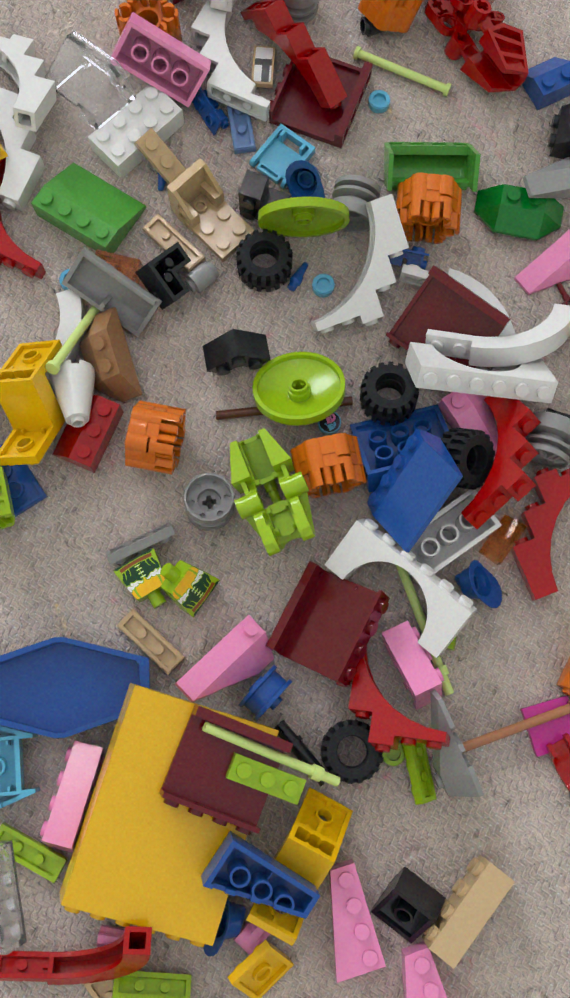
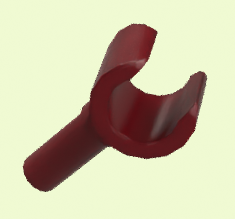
M559 282L556 286L562 295V304L568 305L570 297L562 283Z

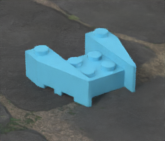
M1 725L0 809L40 791V787L25 788L22 740L23 738L38 737V735Z

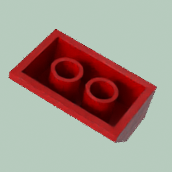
M93 395L90 420L82 427H73L67 424L52 455L95 473L124 413L121 405L99 395Z

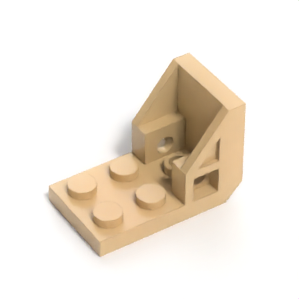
M201 158L167 186L170 206L177 218L222 262L237 251L240 241L245 240V236L248 233L253 235L254 229L224 201V193L207 164Z

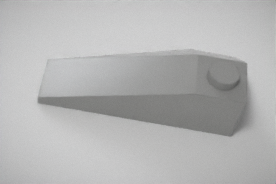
M570 157L525 175L523 181L528 197L570 198Z
M436 690L430 691L431 728L447 732L450 736L449 747L442 746L441 750L432 749L433 767L436 772L433 775L437 787L439 789L443 788L448 796L481 797L484 793L473 766L469 764L466 756L462 754V752L466 751L464 745L461 743L458 735L455 732L452 733L456 728L444 700Z

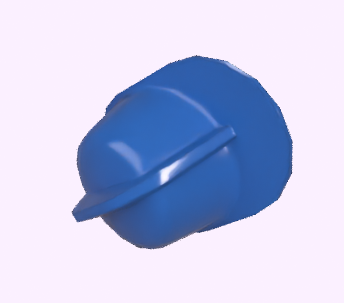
M298 160L288 166L285 178L291 197L325 198L321 175L314 165L307 161Z
M473 560L468 568H465L455 576L454 580L460 586L463 595L470 599H480L490 608H497L501 605L502 592L497 579L478 560Z
M227 898L213 946L205 944L203 947L207 956H214L218 953L224 940L235 938L240 934L246 908L243 905L230 902Z

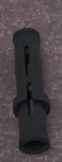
M284 719L274 727V729L279 730L278 736L281 739L293 743L291 752L298 760L310 765L316 764L323 767L302 742L303 738L300 735L297 736ZM323 781L318 782L320 787L325 784Z

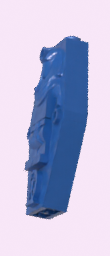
M54 637L0 655V725L51 738H66L115 721L119 717L130 683L150 689L149 658L66 637Z

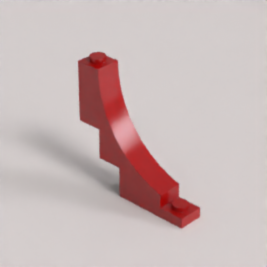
M284 0L256 1L240 12L244 20H253L257 30L268 36L286 53L305 78L321 108L333 110L342 104L341 101L348 97L326 48L314 46L304 22L294 23Z

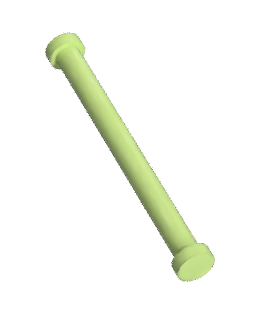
M360 46L356 47L353 59L358 60L359 58L438 90L446 97L448 96L452 86L451 83H442L363 51Z
M93 305L53 360L48 361L45 365L46 370L50 374H58L60 365L89 327L95 315L99 313L100 310Z

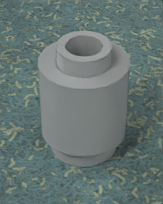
M210 261L202 262L186 274L187 280L185 283L192 292L201 293L216 281L219 272Z

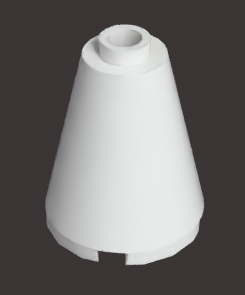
M64 360L60 365L58 374H49V382L66 423L73 427H82L90 420L95 369L91 363L84 360H79V363H71V360Z

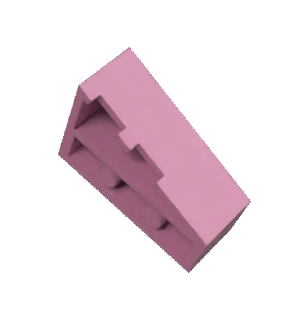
M407 620L382 632V640L395 668L398 669L404 680L405 688L409 689L414 699L413 705L415 709L418 710L431 703L430 691L436 690L442 697V682L444 678L439 668L434 669L430 662L432 660L431 654L417 643L420 639L417 628L415 626L411 628Z

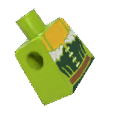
M153 547L113 570L139 602L148 598L154 609L167 602L161 593V590H163L161 585L166 578L160 574L162 565Z
M182 560L178 561L175 566L171 563H166L160 571V574L166 578L161 585L163 591L181 610L193 618L220 581L211 574Z

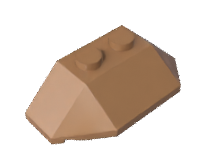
M112 307L95 315L79 345L84 361L91 363L95 369L94 389L121 402H125L143 394L117 309Z

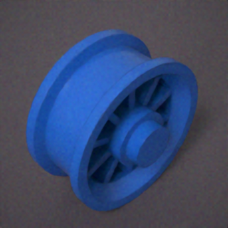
M275 665L263 677L260 676L249 688V693L238 704L240 708L245 706L255 716L253 719L255 722L259 720L269 707L274 710L283 700L280 695L293 682L290 679L286 681L277 673Z

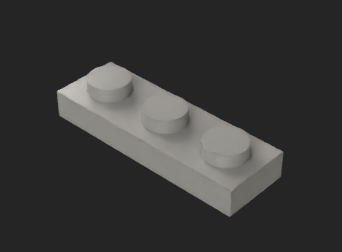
M168 522L106 551V557L110 565L115 562L117 565L129 560L130 555L136 552L142 554L151 549L150 546L158 542L159 544H164L172 540V536L176 533L171 522Z

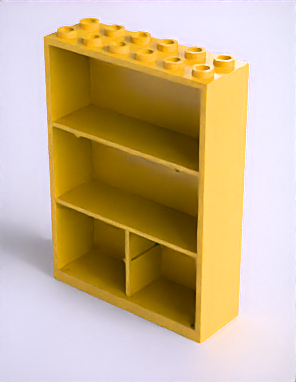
M133 683L129 684L59 892L61 905L64 906L66 911L76 914L80 911L88 912L90 917L97 920H105V917L114 919L116 924L123 927L130 926L131 924L140 927H152V934L158 931L165 933V937L175 941H179L180 937L188 939L192 945L197 947H204L205 944L213 946L229 894H225L224 891L215 888L203 887L201 875L230 831L246 840L247 835L235 830L236 825L231 823L222 826L213 822V817L205 813L202 817L193 815L188 812L189 807L179 804L178 808L167 805L163 802L165 798L159 794L196 703ZM196 704L276 737L279 730Z

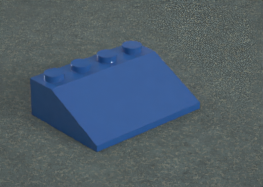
M438 404L415 409L409 419L405 418L404 422L400 424L396 421L395 425L390 426L389 422H386L385 425H380L381 421L379 420L376 423L372 420L350 424L352 436H357L367 479L365 484L369 493L376 490L382 476L388 472L394 458L400 454L406 445L408 437L414 433L416 428L443 438V433L449 431Z
M416 428L414 433L408 437L406 445L400 454L394 458L388 472L382 476L376 490L370 494L367 504L373 517L404 551L410 552L463 475L441 438Z

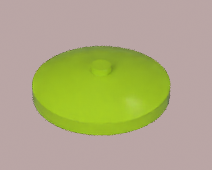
M321 197L281 199L266 204L258 212V225L262 230L268 229L269 233L274 230L277 231L278 236L282 234L284 237L328 235L342 230L350 221L349 208L345 204Z
M312 352L286 353L271 359L259 369L253 381V397L259 411L270 420L292 426L308 425L327 418L339 408L345 396V378L340 367L328 357Z

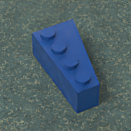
M231 831L201 875L203 887L215 888L224 891L225 894L247 898L251 902L269 905L276 910L304 919L308 917L320 898V894L314 884Z

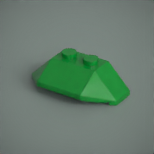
M507 184L478 190L474 213L481 218L492 232L535 241L561 228L564 207L555 198H529L526 188Z

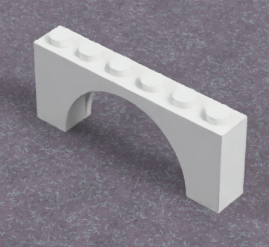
M410 342L405 360V365L416 388L552 403L558 381L541 358L519 364L516 369L510 371H487L457 363L439 353L431 344Z
M369 518L356 520L325 566L342 580L351 577L364 564L376 561L393 563L408 571L419 583L427 604L426 625L417 643L435 658H438L476 612L477 608L473 606V601L467 596L459 595L454 591V586L447 580L438 578L430 566L418 562L413 552L404 551L396 544V541L390 534L382 533L373 520Z

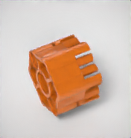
M126 0V2L119 5V9L115 8L119 35H121L131 13L134 12L182 42L178 9H175V6L169 3L168 0Z
M360 0L358 9L377 29L406 33L409 31L423 0Z
M415 173L398 184L396 208L407 241L412 242L413 227H415V242L423 240L424 228L425 242L428 243L432 242L433 229H435L434 244L443 243L446 237L454 236V232L456 235L460 233L462 189L452 176Z
M140 400L131 412L125 439V466L173 475L175 467L177 468L179 464V459L175 458V456L180 457L181 448L174 447V445L180 447L183 445V439H178L177 437H185L186 409Z
M337 433L312 438L290 450L295 473L302 472L309 488L308 496H311V498L321 497L319 492L320 486L325 497L331 495L330 486L332 487L333 494H340V483L343 493L367 483L357 436Z

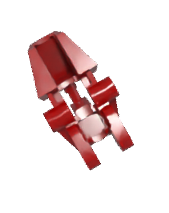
M428 0L424 13L440 34L447 37L451 36L444 48V52L451 60L456 61L463 57L465 63L460 69L463 73L489 93L516 91L524 83L529 72L523 30L502 23L505 19L504 14L499 11H491V4L495 0ZM443 22L448 23L452 28L445 26ZM471 31L483 32V36L479 40V43L484 48L483 51L480 52L469 35Z

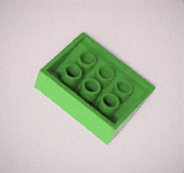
M74 162L46 183L31 202L37 216L108 259L112 257L146 209V205Z

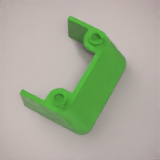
M385 142L384 184L387 191L397 190L399 183L415 173L452 176L462 190H467V187H469L472 192H477L481 154L472 144L463 142Z

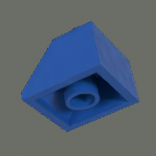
M553 57L528 69L529 73L522 86L537 111L570 96L569 60Z

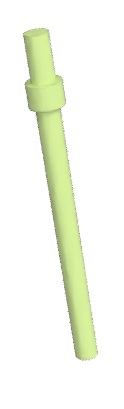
M396 565L422 634L426 625V617L408 571ZM431 654L434 669L438 667L443 675L442 689L445 696L454 693L447 675L449 674L447 666L443 665L440 656L435 658Z
M208 721L203 725L202 731L307 774L309 779L317 782L323 781L335 787L340 783V777L326 772L324 767L316 764H307Z

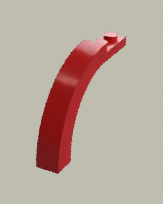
M125 926V932L118 940L87 950L65 952L0 950V981L47 982L48 985H72L107 981L129 975L144 967L149 961L152 927Z

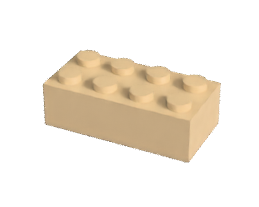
M481 855L478 858L474 857L469 862L466 868L468 872L463 879L459 878L453 885V893L448 900L445 899L437 921L422 935V939L428 949L453 969H455L515 883V881Z

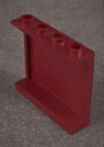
M330 57L348 96L341 101L342 104L339 107L330 110V108L320 107L305 78L295 64L290 61V64H286L284 67L282 82L277 83L274 101L270 100L269 123L276 126L283 124L293 132L342 149L370 81L373 64L365 61L363 67L359 68Z
M433 265L428 273L429 276L391 331L386 333V336L390 338L388 342L398 349L403 347L408 351L410 342L426 343L428 329L473 336L499 337L511 318L446 272ZM445 356L465 366L477 367L470 366L468 359Z

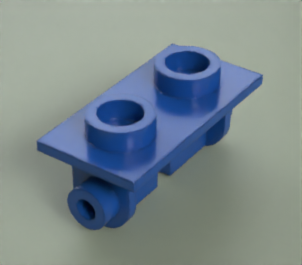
M200 87L192 103L214 136L218 128L226 129L229 126V119L222 109H216L219 106L217 101L207 97V90H203Z
M413 246L412 250H402L403 254L391 259L389 255L388 257L392 265L401 266L402 260L405 258L407 259L406 265L414 264L425 270L427 261L423 259L424 256L429 257V254L425 253V248Z

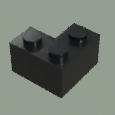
M247 170L238 193L240 215H243L248 220H258V212L263 206L277 200L290 198V194L269 188V176Z
M179 242L135 272L149 293L162 300L159 306L162 310L190 291L176 272L191 261Z
M231 329L202 346L207 372L217 373L220 376L231 373L230 370L242 366L249 367L250 370H256L261 368L262 364L271 360L265 334Z

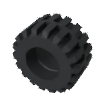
M263 229V232L254 230L253 235L248 233L245 236V240L240 241L236 251V261L239 277L241 276V281L244 284L248 282V287L250 289L256 287L258 292H262V289H266V292H271V288L274 287L277 290L280 288V283L284 285L287 282V278H290L293 252L290 249L289 241L285 242V237L282 234L277 236V231L272 230L269 233L268 229ZM269 254L276 258L277 262L271 267L261 268L256 266L252 260L258 255Z
M382 362L379 363L378 368L374 365L370 368V372L367 371L364 379H362L360 391L361 408L365 409L364 414L367 417L372 416L371 420L373 422L381 421L380 425H385L386 422H389L390 426L395 425L396 421L399 424L403 423L405 418L409 419L412 412L416 408L419 388L415 387L408 369H404L401 363H398L397 366L393 365L394 362H388V365ZM383 388H392L397 390L401 397L388 400L381 397L377 391Z
M449 429V431L443 433L441 440L463 475L456 487L471 490L482 487L493 466L495 456L494 444L490 441V436L481 430Z
M345 720L336 723L328 729V732L322 739L321 758L329 773L340 777L341 782H347V784L363 783L366 779H371L372 775L380 769V763L383 762V752L375 751V747L368 743L370 726L358 720ZM349 736L360 738L366 746V756L356 766L343 764L337 754L339 743Z

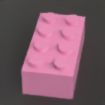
M134 12L131 13L110 58L111 62L188 108L209 73L211 65L210 59Z

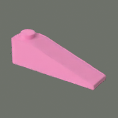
M570 229L514 278L528 295L553 287V285L559 282L570 281Z
M452 392L442 398L438 406L452 428L484 431L485 434L490 436V441L494 444L493 450H495L496 455L498 431L491 408L483 400L486 396Z
M248 615L181 677L175 685L191 702H195L225 687L238 684L244 679L257 676L274 660L272 650L266 647L268 643L266 632Z

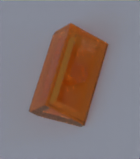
M506 514L500 520L502 526L490 534L479 550V553L497 566L503 562L527 527Z

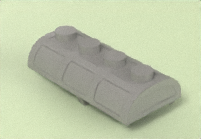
M85 246L61 283L101 312L116 307L121 326L137 337L142 333L162 303V300L149 293L138 283L125 276Z

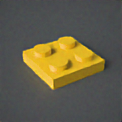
M265 939L254 948L253 952L243 962L235 967L234 971L227 978L234 987L250 998H261L294 964L287 955Z

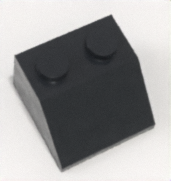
M570 104L563 105L558 115L554 114L551 128H554V133H551L548 141V147H551L550 157L561 159L570 157Z
M404 867L388 884L373 906L371 913L412 943L437 921L446 898L415 873Z

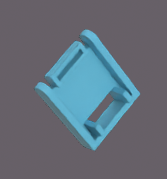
M280 124L251 158L249 165L252 167L257 165V171L269 176V179L276 184L281 182L280 187L286 189L288 185L285 174L288 166L298 160L308 162L315 154L316 147L283 124ZM289 139L299 146V154L283 142Z

